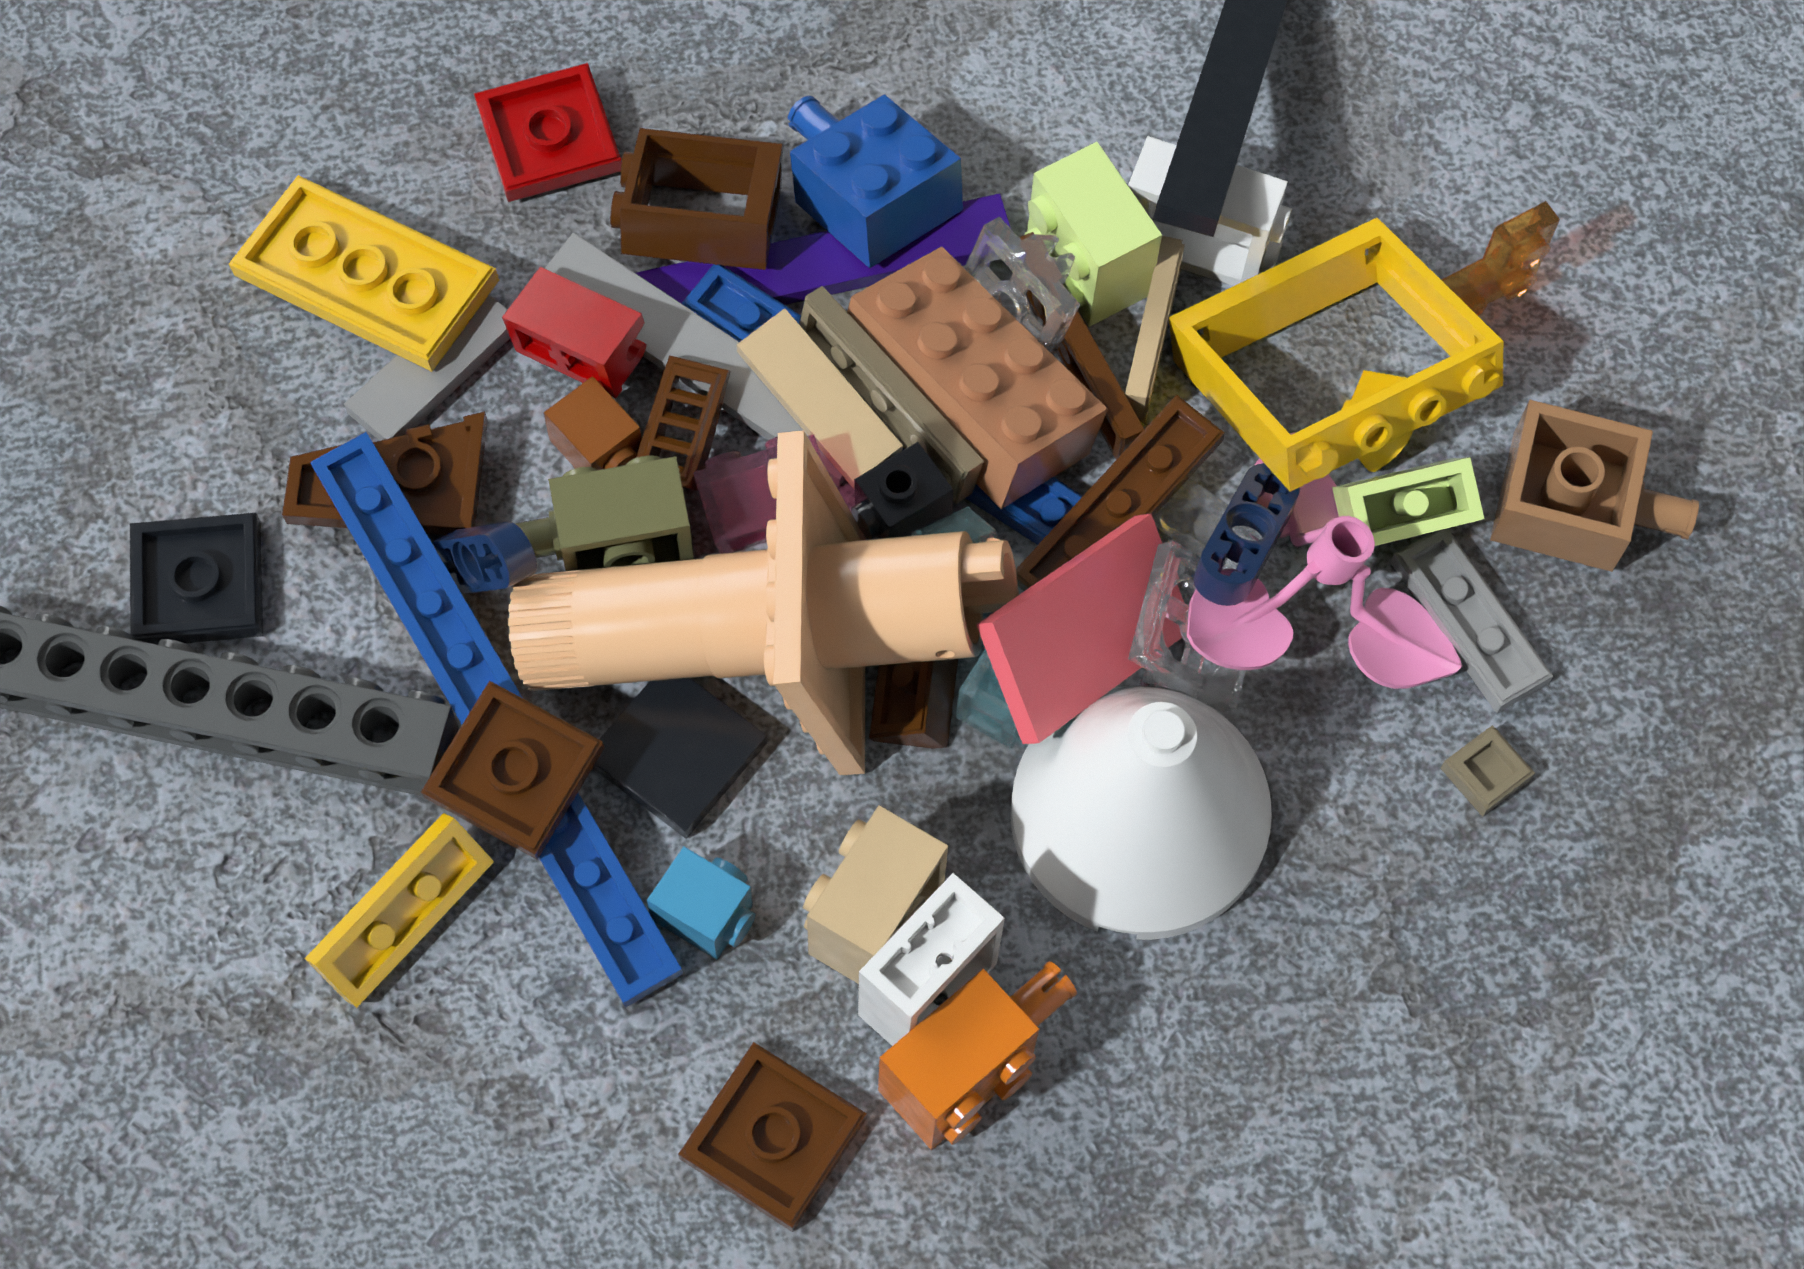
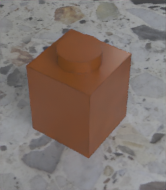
M593 376L544 412L549 440L574 468L593 467L602 470L624 466L632 459L637 458L642 440L640 427Z

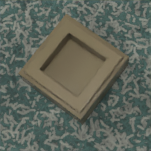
M1493 725L1446 759L1440 768L1482 817L1531 781L1535 774Z

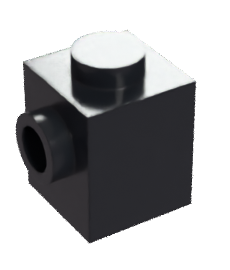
M919 442L854 479L855 505L851 507V512L859 529L870 540L874 537L885 539L922 535L952 517L953 488Z

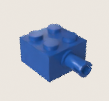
M885 94L841 121L826 110L813 96L801 98L790 109L788 114L789 127L807 139L806 142L790 151L795 203L867 267L875 266L963 210L961 158Z

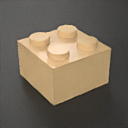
M878 805L867 823L858 819L852 825L840 846L839 854L845 858L832 878L822 874L811 888L804 902L803 909L809 912L804 924V928L808 931V954L859 984V971L945 882L948 845Z

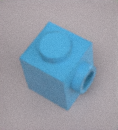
M683 846L647 899L649 913L654 922L716 960L727 944L735 948L742 942L754 922L756 913L751 911L753 904L751 886L746 884L748 878L739 868L718 857H715L711 863Z

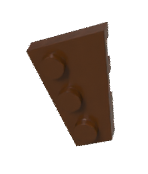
M485 411L463 416V422L433 429L428 424L407 429V435L373 442L426 534L447 535L456 530L471 528L476 525L488 424ZM341 445L290 457L282 513L286 524L347 528L310 463Z

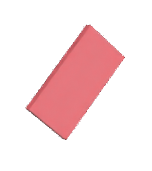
M1144 514L1132 517L977 623L976 626L1022 744L1042 742L1187 634L1188 611L1152 514Z

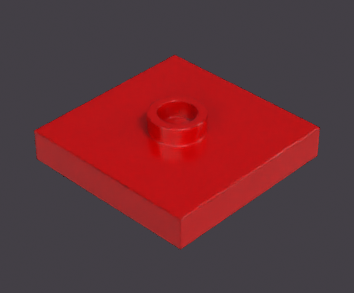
M588 63L474 93L476 106L508 202L621 171V157Z

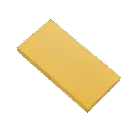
M299 175L229 263L234 276L431 372L500 280L496 268Z

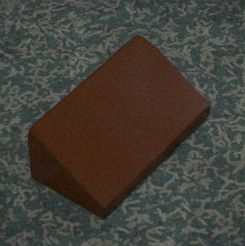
M958 659L879 665L869 739L874 742L931 749L947 748Z

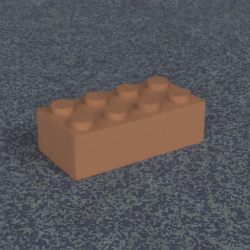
M943 247L932 251L851 296L847 313L984 460L976 484L1000 509H1003L1090 454L1108 408Z

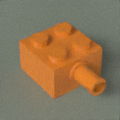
M1048 961L1042 966L1043 969L1011 996L983 968L879 1057L878 1091L931 1150L945 1138L951 1145L959 1142L981 1121L982 1116L978 1111L995 1094L1002 1101L1006 1100L1031 1077L1032 1072L1028 1067L1036 1059L1034 1049L1039 1033L1037 1026L1068 999H1072L1077 995V990L1067 975L1059 981L1057 975L1061 972V969L1053 962Z

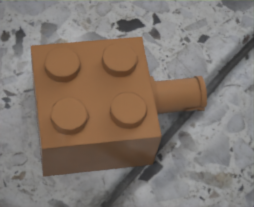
M1529 399L1513 434L1490 540L1613 572L1631 542L1634 525L1677 535L1682 539L1688 540L1696 523L1699 501L1645 489L1643 478L1653 434L1652 430Z

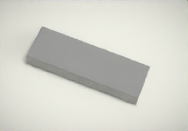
M488 295L432 372L396 355L344 403L347 414L379 441L407 435V429L418 426L510 339L502 316L508 309L491 295Z
M1448 528L1434 531L1394 553L1390 562L1415 599L1428 611L1440 630L1453 644L1463 667L1496 714L1550 683L1553 678L1552 673Z

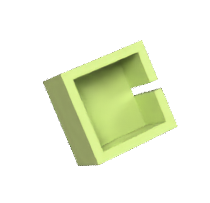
M1095 142L1035 172L1031 200L1028 201V229L1024 235L1034 232L1072 302L1087 325L1090 327L1148 297L1154 267L1157 264L1162 234L1099 143Z

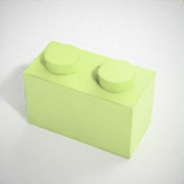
M1470 457L1451 458L1332 487L1339 517L1351 516L1364 522L1374 536L1375 546L1484 519Z

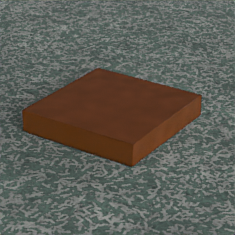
M489 681L423 787L421 794L425 799L538 860L605 747L603 742Z
M753 1042L678 1153V1156L684 1163L793 1232L866 1121L867 1113Z

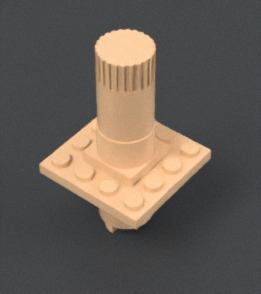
M804 430L778 433L777 458L770 459L768 462L769 489L772 497L777 499L776 519L769 520L767 523L766 537L768 549L711 554L705 556L704 559L534 574L514 584L513 592L510 594L508 626L510 629L511 653L514 657L515 668L518 670V676L520 680H523V685L528 687L530 691L704 676L732 678L766 675L768 684L776 687L783 697L785 707L795 713L800 720L803 732H809L816 742L818 752L827 757L838 774H865V666L977 657L981 650L982 639L976 624L983 620V613L995 612L1019 595L1013 553L1007 540L987 538L986 542L973 543L967 531L866 540Z

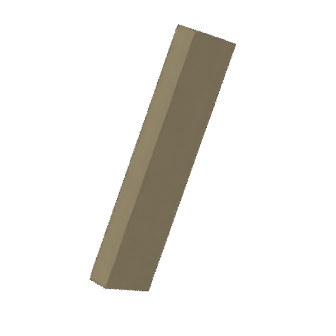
M823 286L806 295L799 322L803 330L901 442L904 449L916 442L920 443L953 488V501L956 504L971 495L984 460Z

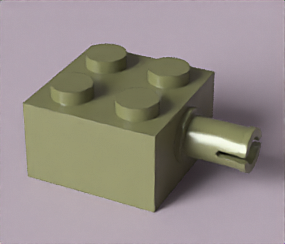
M641 456L619 467L602 470L593 467H579L569 470L562 477L548 479L554 509L548 511L549 517L515 523L527 536L536 558L556 555L557 561L563 560L565 571L694 559L690 524L676 456L664 459L657 456Z

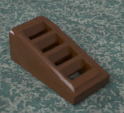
M669 355L637 457H659L661 449L688 455L684 467L678 466L682 487L700 492L731 371ZM683 377L711 384L707 396L677 389L679 378ZM677 401L703 408L700 419L671 413L673 402ZM667 425L694 431L692 443L665 437Z

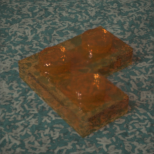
M1547 201L1496 226L1482 259L1441 280L1477 316L1486 309L1487 304L1503 296L1511 300L1522 295L1537 281L1536 273L1543 258L1551 249L1549 244L1560 221L1559 217Z

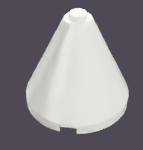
M1150 686L1115 687L1042 742L1029 744L1018 765L1011 799V828L1015 847L1025 871L1041 894L1067 917L1087 928L1098 931V928L1102 927L1116 932L1137 934L1136 940L1162 939L1185 934L1204 926L1227 911L1248 888L1260 866L1267 848L1272 819L1271 798L1264 770L1254 750L1239 730L1223 715L1195 698L1180 692Z

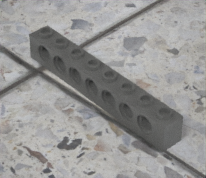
M0 606V657L10 649L22 648L15 660L0 665V708L419 796H423L421 794L423 787L459 729L451 705H446L442 698L431 693L410 691L407 696L383 692L379 685L360 678H348L344 684L321 679L320 675L313 670L297 665H286L281 671L259 666L254 659L239 653L224 652L218 658L199 654L193 647L176 640L162 639L156 645L136 641L132 635L117 628L101 626L97 628L96 632L74 628L67 620L54 615L37 614L35 619L12 615L8 609ZM73 661H84L82 668L76 674L70 677H59L61 670L67 664ZM138 673L147 674L144 682L139 687L127 691L120 690L122 683L131 675ZM198 686L210 687L206 696L200 701L191 704L182 703L183 697L189 690ZM259 699L272 700L270 708L265 713L255 717L244 715L246 708L252 702ZM320 712L335 714L333 721L325 728L319 730L306 728L310 718ZM394 725L398 727L395 736L386 742L374 743L368 741L372 731L379 726Z

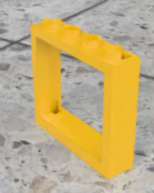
M1378 218L1372 219L1168 317L1173 361L1290 492L1315 479L1325 477L1331 471L1367 453L1378 451L1386 444L1422 426L1430 425L1440 417L1476 399L1484 398L1492 391L1503 386L1504 341ZM1368 248V255L1365 256V249ZM1375 283H1378L1450 355V357L1292 435L1288 433L1221 359ZM1203 328L1204 334L1199 335L1197 330Z

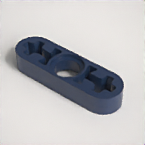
M1265 463L1254 465L1246 472L1203 549L1194 574V585L1205 599L1215 604L1231 606L1247 599L1288 523L1299 496L1300 487L1290 492ZM1265 492L1273 495L1268 508L1257 504L1259 497L1263 496ZM1236 526L1250 527L1256 530L1263 539L1258 541L1243 539L1232 528ZM1227 558L1238 563L1235 571L1230 576L1221 574Z
M511 521L459 529L431 542L461 594L505 589L534 575L537 570L536 556L530 541L521 528Z

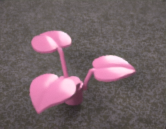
M1259 458L1255 465L1262 464L1264 462ZM1329 474L1300 487V493L1292 515L1280 538L1290 535L1292 544L1297 547L1312 543L1307 552L1308 565L1288 585L1269 599L1264 584L1257 579L1247 599L1231 606L1210 602L1197 589H1195L1190 600L1187 638L1191 646L1200 655L1216 665L1235 670H1254L1269 666L1277 661L1286 652L1293 640L1292 626L1277 608L1285 604L1313 578L1326 585H1341L1352 579L1350 613L1359 623L1349 634L1348 647L1356 665L1368 678L1384 687L1406 689L1454 675L1462 667L1453 644L1440 630L1428 611L1411 596L1396 589L1378 588L1367 597L1363 607L1365 579L1371 573L1370 568L1364 565V563L1374 551V536L1369 527L1361 520L1351 516L1339 517L1332 487H1336V484ZM1265 492L1263 496L1259 497L1257 504L1268 508L1273 495ZM1223 569L1221 574L1230 576L1235 569Z

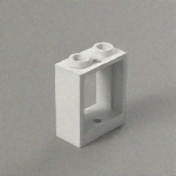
M1147 136L1128 186L1162 236L1183 240L1182 244H1185L1181 269L1235 286L1260 274L1261 271L1264 272L1274 267L1292 212V208L1282 205L1288 181L1236 165L1214 237L1153 220V216L1176 145Z
M952 873L859 971L858 1016L893 1046L939 1007L934 1004L933 1000L940 993H944L949 998L983 968L987 973L994 968L998 960L1005 918Z

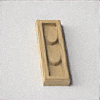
M1162 236L1157 264L1154 267L1125 396L1141 424L1146 423L1168 328V317H1170L1185 247V244H1182L1183 240Z
M785 308L737 344V353L853 489L855 478L903 450L901 442Z

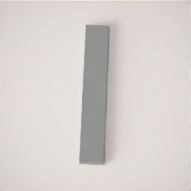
M572 233L545 267V269L642 313L645 324L636 339L647 344L643 357L661 369L665 370L670 355L731 371L721 409L775 445L778 443V433L803 430L737 353V344L739 343L737 340L577 234ZM683 377L679 378V381L700 395L707 396L711 384ZM807 435L834 484L839 487L845 478Z

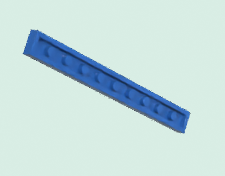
M367 432L311 461L310 463L461 725L489 681L522 698ZM577 793L539 859L626 1008L683 975V971L579 793Z

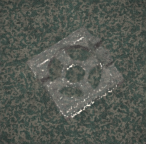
M999 216L983 226L965 266V270L1005 307L1043 347L1055 356L1080 306V303L1062 285L1070 273L1075 256L1072 253L1059 255L1058 257L1050 256L1049 254L1055 249L1059 241L1056 235L1032 234L1021 240ZM1002 259L1013 271L1010 280L1001 281L989 268L990 263L994 260ZM1028 290L1044 305L1046 316L1044 327L1042 326L1043 320L1040 317L1035 318L1030 313V305L1026 297ZM1001 291L1010 296L1012 300H1001Z
M1173 540L1158 544L1128 657L1129 660L1144 668L1139 685L1160 686V688L1180 692L1192 698H1197L1220 712L1236 710L1246 670H1235L1219 666L1212 673L1200 674L1204 657L1191 646L1187 638L1190 603L1185 604L1171 595L1173 588L1178 584L1179 588L1186 587L1184 597L1191 600L1196 589L1194 574L1200 557ZM1165 617L1179 625L1181 636L1186 643L1181 662L1174 659L1165 643L1162 630Z

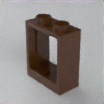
M640 128L634 152L625 151L622 158L620 183L621 187L625 188L624 192H614L611 205V228L621 230V254L766 270L782 189L783 144ZM653 185L748 195L744 216L649 206L648 203Z

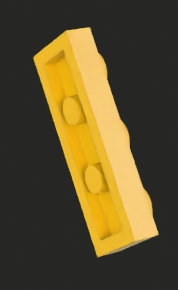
M443 813L304 959L345 1001L357 1008L494 861L455 818Z

